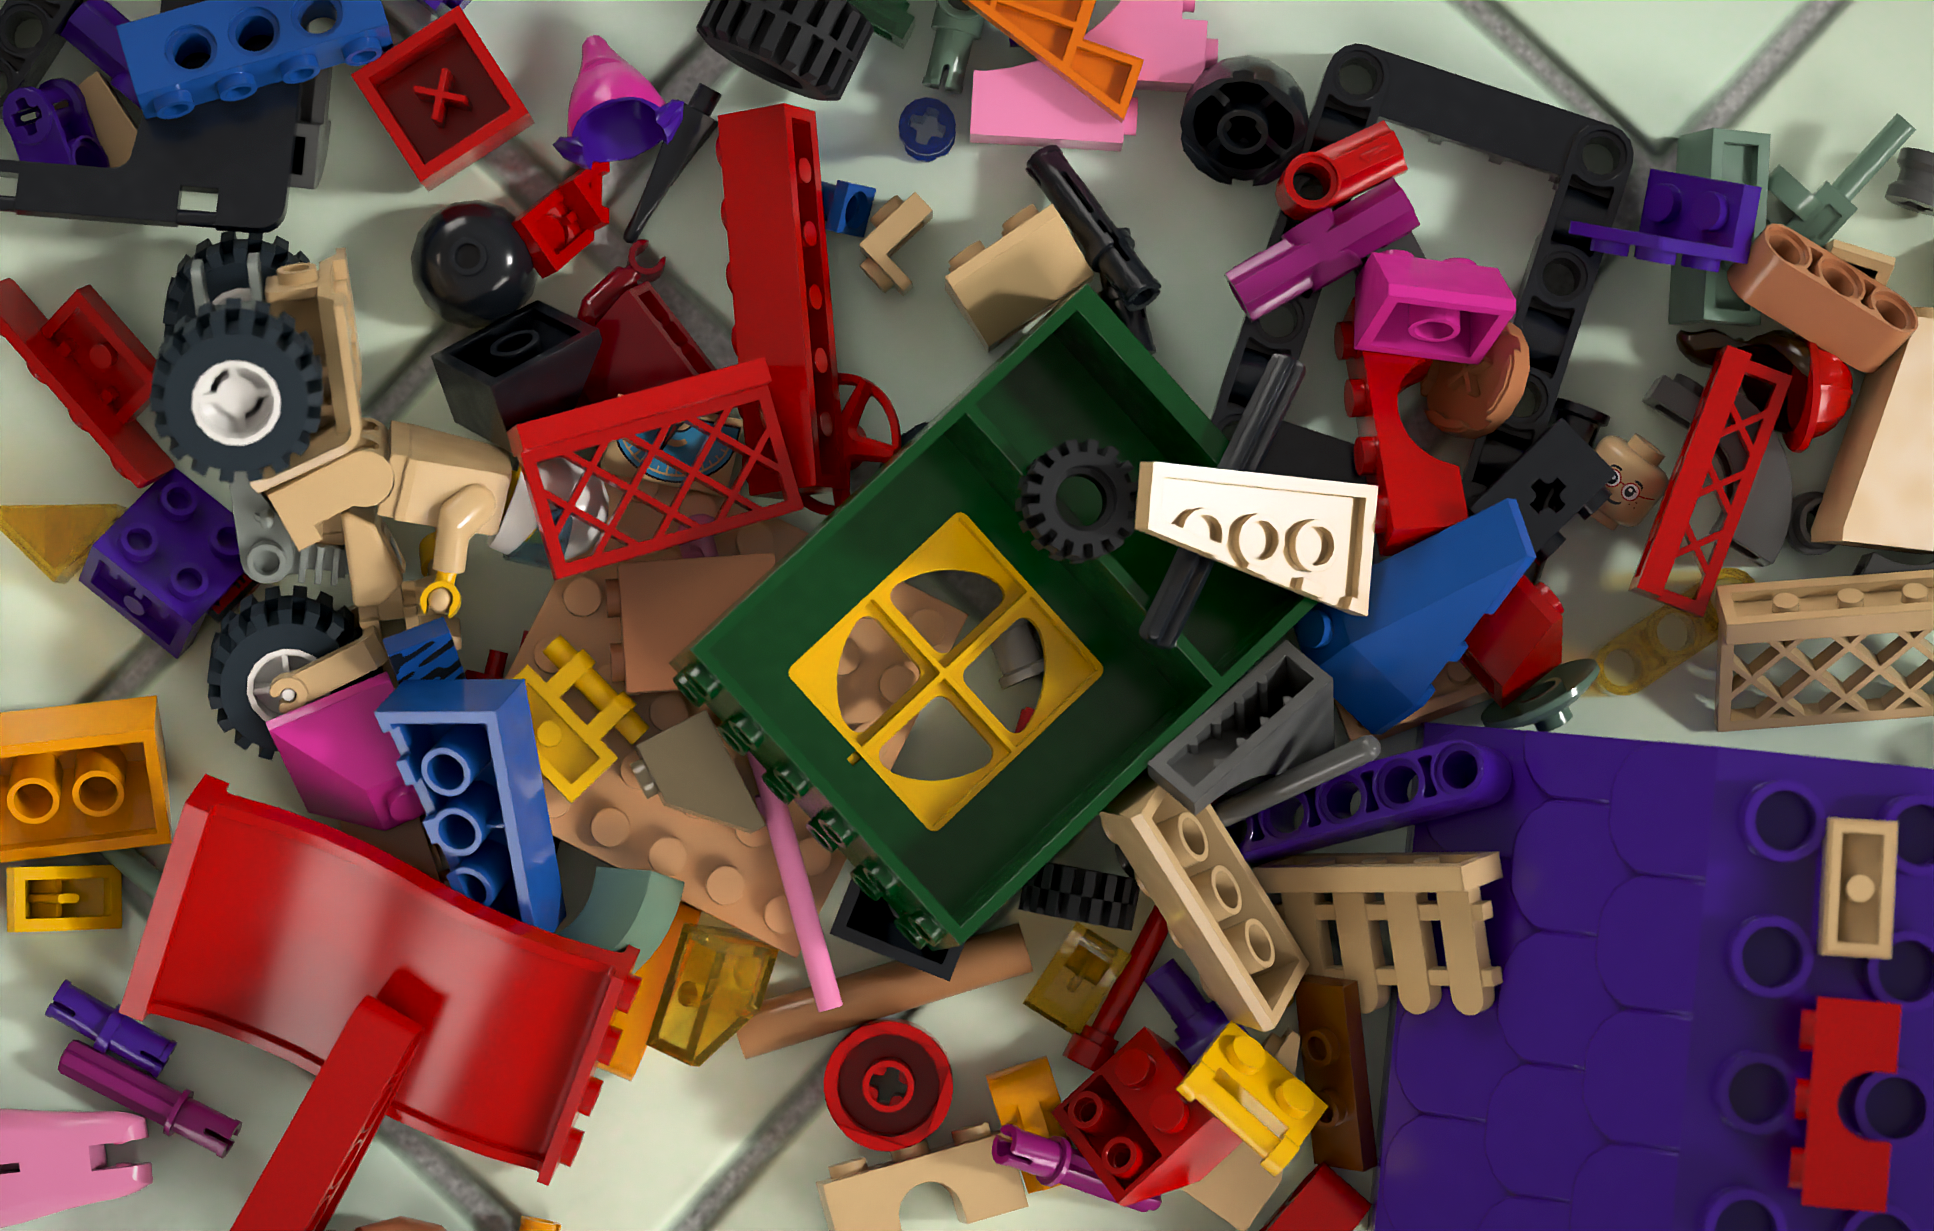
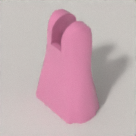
M0 1109V1228L25 1223L67 1209L128 1196L153 1183L151 1162L117 1163L116 1166H107L105 1144L107 1143L118 1145L131 1140L148 1138L146 1117L119 1111L78 1112Z

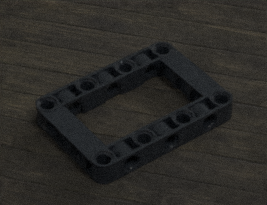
M1355 43L1344 46L1336 52L1322 76L1309 116V125L1302 154L1316 152L1384 120L1429 135L1428 142L1441 145L1443 141H1448L1490 155L1488 161L1501 165L1503 161H1509L1549 174L1548 181L1554 183L1552 189L1556 190L1544 227L1535 239L1516 298V314L1513 324L1521 329L1529 346L1530 371L1526 387L1534 394L1535 408L1532 414L1527 417H1517L1511 414L1494 432L1475 439L1467 465L1461 475L1466 507H1468L1547 429L1604 254L1589 250L1592 237L1568 233L1570 221L1608 227L1613 226L1633 165L1634 151L1631 140L1623 130L1612 124L1582 116L1369 45ZM1349 65H1358L1365 68L1371 75L1372 89L1361 95H1354L1345 91L1340 84L1339 71ZM1600 144L1609 150L1613 158V168L1610 173L1604 175L1595 174L1587 169L1582 159L1583 149L1586 145ZM1300 173L1293 177L1294 189L1298 195L1306 186H1322L1318 178L1312 174ZM1352 198L1333 206L1332 210L1334 211L1347 204ZM1279 208L1266 249L1282 241L1281 236L1303 221L1292 219ZM1553 263L1562 264L1571 271L1574 278V288L1571 294L1565 296L1555 295L1545 287L1543 271L1547 265ZM1309 289L1281 305L1290 311L1294 320L1293 331L1287 336L1272 337L1263 330L1259 319L1251 323L1247 315H1244L1210 418L1221 432L1228 426L1239 424L1271 356L1283 353L1299 360L1322 289L1316 292ZM1286 421L1282 422L1258 472L1260 474L1367 485L1366 475L1359 476L1355 468L1354 443Z

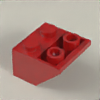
M1523 574L1495 613H1484L1464 641L1469 647L1458 661L1502 709L1562 663L1563 616L1561 614L1564 612L1561 602L1543 582L1533 585Z
M1145 1026L1051 1112L1116 1202L1123 1207L1199 1182L1243 1142L1197 1099L1190 1103L1176 1090L1192 1066L1177 1047Z

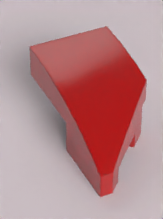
M593 162L591 170L580 168L511 223L525 242L534 268L542 279L560 270L594 240V231L609 224V208L602 206V176L610 173V162Z

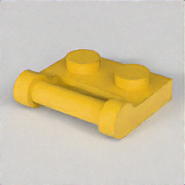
M1232 1020L1216 1035L1176 1088L1190 1103L1197 1099L1262 1157L1259 1164L1273 1177H1276L1294 1158L1302 1142L1328 1108V1105L1315 1095L1304 1082L1297 1079L1270 1055L1257 1040L1250 1037Z

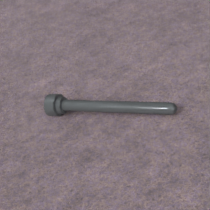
M1364 735L1211 806L1226 828L1375 760L1381 752L1380 742L1374 736ZM1115 844L1116 856L1122 869L1129 877L1135 878L1134 869L1119 845Z

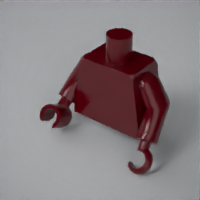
M641 239L633 243L629 249L627 266L625 268L621 266L615 267L581 300L576 318L598 328L603 341L575 409L616 398L618 394L627 395L717 370L650 284V282L660 278L664 272L666 256L662 257L653 268H642L637 264L635 258L648 247L649 240Z

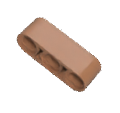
M1773 223L1766 226L1751 243L1748 264L1734 262L1727 271V279L1732 290L1747 304L1808 341L1816 343L1818 347L1837 356L1851 367L1865 373L1878 371L1917 330L1919 325L1914 309L1898 293L1782 224Z

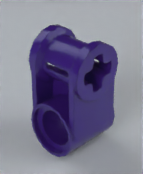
M54 78L45 81L38 89L31 86L21 87L8 94L3 103L2 116L20 161L110 168L108 157L100 145L88 113L85 97L80 88L71 80ZM58 102H68L67 107L57 110L53 106V104ZM35 112V119L25 122L21 120V116Z

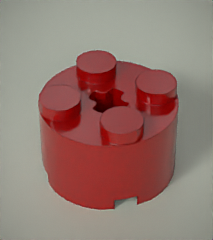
M881 1018L860 1024L841 1039L828 1061L824 1074L823 1090L830 1115L849 1139L869 1149L896 1151L911 1147L925 1140L941 1125L952 1101L953 1073L946 1051L929 1031L908 1020ZM888 1067H893L900 1070L899 1081L908 1085L905 1093L894 1092L890 1101L882 1100L878 1097L879 1086L870 1082L873 1074L884 1075Z

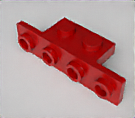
M13 279L1 280L0 335L5 337L26 361L30 373L38 381L47 385L65 405L72 421L80 429L88 432L108 454L114 469L140 489L156 482L173 470L175 467L174 462L136 420L150 405L152 378L155 361L157 360L90 284L77 289L48 320Z

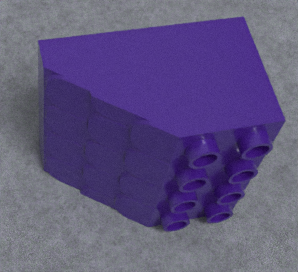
M1422 722L1417 727L1415 750L1451 740H1466L1500 751L1509 760L1512 769V783L1508 793L1499 802L1483 808L1408 826L1405 852H1499L1503 877L1479 886L1481 901H1491L1493 917L1484 920L1490 964L1491 967H1501L1503 983L1494 986L1495 999L1492 1006L1485 1011L1471 1016L1461 1013L1455 1007L1451 997L1450 986H1441L1442 997L1434 1009L1418 1015L1408 1012L1403 1007L1399 999L1397 985L1391 986L1376 1136L1378 1166L1373 1168L1370 1203L1372 1205L1369 1209L1367 1231H1934L1933 768L1720 746ZM1476 759L1470 763L1465 773L1467 787L1475 780L1478 772ZM1417 775L1412 778L1410 801L1415 797L1419 788ZM1827 818L1898 822L1891 959L1817 954L1822 840L1826 832ZM1427 892L1428 901H1437L1436 892ZM1431 920L1438 966H1447L1440 920ZM1817 996L1902 1004L1897 1074L1865 1072L1854 1076L1842 1088L1837 1105L1839 1118L1849 1131L1860 1137L1890 1140L1891 1142L1886 1213L1801 1205L1802 1189L1788 1188L1791 1147L1805 1148L1807 1120L1794 1119L1797 1078L1810 1079L1812 1051L1799 1050L1802 1009L1816 1010Z

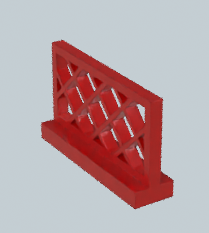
M765 356L518 424L506 432L513 456H518L554 581L804 509L768 387L772 379ZM755 402L763 429L751 449L721 432V429L733 408ZM720 412L713 426L698 419ZM684 422L707 435L691 466L659 449L672 425ZM659 429L651 444L636 436ZM622 439L646 453L629 484L597 466L610 442ZM715 440L747 458L731 489L699 472ZM766 442L772 460L760 454ZM596 447L589 461L575 454V452ZM561 457L584 470L567 501L544 489L537 463ZM653 458L686 475L670 506L637 489ZM755 463L777 475L784 501L761 507L739 494ZM591 475L624 493L608 524L575 506ZM693 481L702 484L725 498L712 522L701 525L677 511ZM631 498L664 515L652 539L638 542L615 529ZM548 503L562 510L555 524ZM733 503L747 510V512L726 517ZM569 515L600 531L602 535L589 557L566 563L558 536ZM672 520L687 528L664 535ZM610 538L625 545L621 548L603 552Z

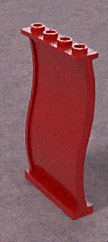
M205 774L184 803L119 1013L143 1022L147 1015L155 1014L207 1028L258 1047L317 1076L351 1014L360 1001L367 994H370L425 1027L420 1044L386 1113L388 1117L436 1139L485 1157L539 1172L536 1182L549 1186L560 1163L571 1167L585 1134V1131L575 1128L579 1113L590 1117L604 1083L603 1080L593 1077L598 1062L609 1066L623 1033V1029L613 1026L618 1011L626 1014L629 1013L643 979L632 974L641 949L628 945L624 952L619 953L565 938L521 922L470 899L385 851L333 827L279 807L230 794L227 792L230 783Z

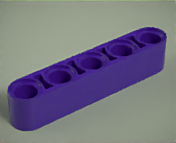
M1451 740L1368 762L1226 827V830L1246 862L1264 863L1490 806L1499 802L1508 793L1512 783V769L1509 760L1500 751L1466 740ZM1476 759L1478 772L1475 780L1467 787L1465 773L1470 763ZM1417 775L1419 788L1415 797L1409 801L1407 796L1408 786L1412 778ZM1359 790L1361 803L1356 813L1352 816L1350 802L1353 795ZM1302 805L1304 809L1301 825L1295 829L1294 816L1297 809ZM1246 820L1247 833L1244 840L1239 843L1238 831L1241 824Z

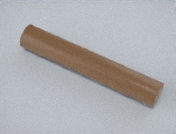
M1018 922L969 937L964 944L950 982L894 960L836 978L843 1006L818 1012L812 988L809 986L731 1010V1015L745 1059H749L1033 972V967Z

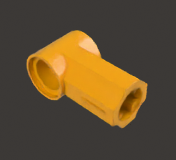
M1047 1056L985 1075L1001 1126L1013 1124L1022 1130L1045 1138H1050L1054 1135L1062 1136L1070 1142L1072 1147L1069 1136L1051 1113L1061 1103V1099ZM1021 1171L1028 1194L1053 1188L1040 1184L1036 1175Z

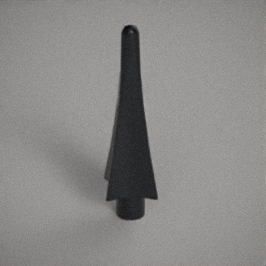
M699 83L689 103H684L683 120L668 145L664 141L662 142L649 180L623 234V239L626 243L633 244L637 241L651 215L670 187L718 127V121L710 116L722 94Z

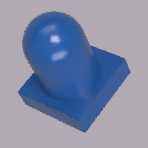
M837 180L836 185L821 181L824 217L827 222L825 229L864 238L876 188Z

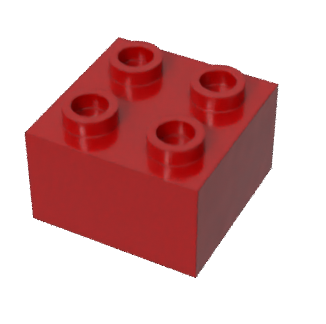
M459 5L383 53L377 60L366 64L351 74L407 163L428 192L535 124L526 107Z

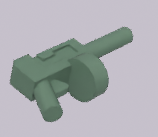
M1897 113L1832 185L1826 180L1814 194L1779 164L1769 174L1768 190L1795 213L1784 226L1791 228L1823 248L1857 211L1858 208L1851 203L1852 199L1916 129ZM1766 218V226H1768L1771 222Z

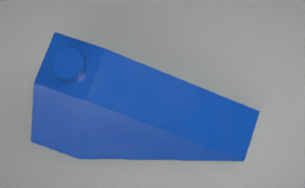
M1507 498L1373 565L1371 568L1368 616H1353L1318 602L1293 626L1301 652L1333 678V697L1371 734L1382 735L1427 703L1436 691L1431 683L1448 661L1458 662L1469 647L1464 641L1483 614L1495 613L1535 560L1536 555L1517 500Z

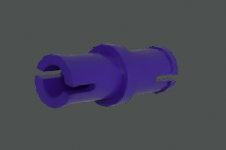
M65 979L53 997L54 1002L49 1004L45 1016L52 1017L95 1042L93 1048L102 1054H105L109 1049L151 1073V1076L157 1079L178 1042L173 1039L170 1040L133 1018L119 1013L121 1004L113 1008Z

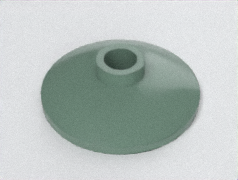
M1590 658L1578 659L1558 665L1503 709L1493 701L1482 712L1481 721L1484 727L1513 729L1534 724L1537 731L1550 732L1557 729L1573 717L1568 706L1587 691L1599 675L1600 668L1596 660Z

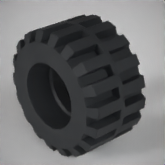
M709 0L696 26L698 33L705 42L717 53L734 64L781 88L820 101H839L874 32V28L863 13L847 0Z

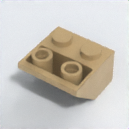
M1034 204L1025 207L1002 224L1004 230L1001 232L1003 236L1001 239L987 248L984 247L980 240L976 241L948 262L951 266L948 270L951 273L945 276V291L987 352H990L1053 309L1083 285L1093 281V271L1053 204H1050L1040 212Z

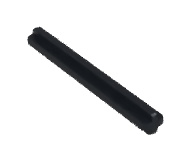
M1283 353L1274 354L1270 357L1217 469L1251 473L1259 472L1306 374V366L1303 363ZM1179 546L1139 629V635L1143 640L1160 649L1171 650L1175 647L1216 562L1215 560Z

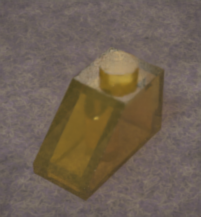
M684 923L646 1045L687 1065L700 1067L760 1011L779 949L734 929Z

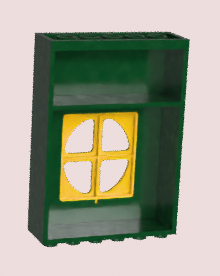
M1088 283L1049 311L669 662L678 673L673 678V682L680 692L695 706L701 707L705 703L722 721L717 729L723 739L740 755L745 756L750 752L767 770L761 776L767 787L785 804H789L794 800L811 818L806 823V827L811 835L829 852L833 853L838 848L855 867L850 872L854 882L874 901H878L881 897L886 900L899 915L894 920L896 927L918 949H922L925 945L931 951L961 946L1147 767L1149 761L1190 726L1318 603V601L1216 561L1175 647L1171 650L1160 649L1143 640L1139 635V629L1179 546L1135 529L1132 535L1123 540L1124 544L1114 551L1093 561L1090 559L1083 563L1070 564V559L1064 558L1056 561L1048 558L1050 551L1046 548L1038 551L1030 544L1035 539L1029 530L1023 533L1018 524L1024 520L1023 512H1015V500L1021 497L1022 490L1017 489L1020 478L1028 473L1029 470L1026 468L1032 461L1054 446H1059L1065 441L1077 439V443H1082L1087 439L1098 440V447L1103 449L1111 445L1120 451L1116 458L1121 463L1129 460L1135 468L1129 472L1131 480L1134 482L1139 480L1140 462H1157L1217 469L1230 442ZM1069 477L1063 480L1057 489L1056 506L1060 515L1070 524L1088 526L1093 524L1099 517L1102 509V498L1098 488L1088 479ZM934 571H965L987 577L996 583L1002 591V601L947 653H939L934 650L893 605L890 597L892 589L898 583ZM869 617L875 620L918 668L919 677L917 682L865 731L855 732L847 726L841 716L837 696V673L841 654L851 630L860 618ZM1023 618L1029 620L1040 635L1044 656V676L1042 689L1033 715L1021 732L1012 733L1001 724L966 685L963 673L966 667L1016 620ZM935 697H942L948 700L989 745L992 753L990 761L984 767L961 777L935 781L911 779L894 774L879 759V752L882 746Z

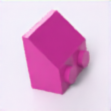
M1393 249L1380 253L1372 252L1355 279L1354 349L1479 365L1515 314L1516 299L1498 268L1477 266L1474 261L1466 258H1449L1443 261L1416 258L1413 254L1404 250Z

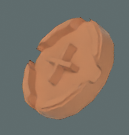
M1509 321L1479 365L1433 360L1424 380L1420 381L1421 395L1427 398V406L1430 410L1424 409L1432 424L1441 431L1457 438L1477 439L1494 432L1511 416L1524 394L1530 371L1529 346L1521 329Z

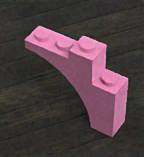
M1121 0L1097 26L1084 36L1086 40L1144 59L1135 86L1136 90L1188 93L1190 87L1195 83L1200 74L1218 61V39L1207 38L1208 21L1182 19L1183 12H1194L1195 0ZM1039 60L1010 68L988 71L974 70L970 142L1037 147L1057 145L1060 148L1121 152L1124 135L1136 136L1138 97L1131 98L1125 119L1121 123Z

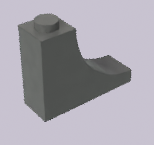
M1284 640L1147 763L1148 776L1196 816L1218 797L1249 779L1262 775H1267L1269 778L1275 777L1335 749L1333 678L1289 641Z

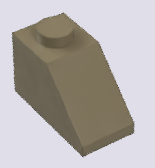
M707 710L635 746L634 749L639 760L631 763L630 767L647 799L658 794L663 805L750 834L766 826Z

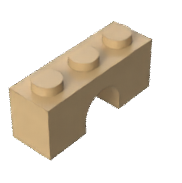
M982 1122L951 1131L954 1143L929 1149L927 1139L911 1147L890 1151L891 1161L868 1167L865 1157L829 1166L831 1178L816 1182L829 1231H902L899 1220L901 1202L913 1187L925 1182H937L948 1191L953 1200L958 1221L965 1224L1029 1207L1019 1170L1010 1166L996 1164L992 1157V1144L996 1134L1011 1140L1010 1137L1002 1134L1001 1130L991 1132L989 1123Z

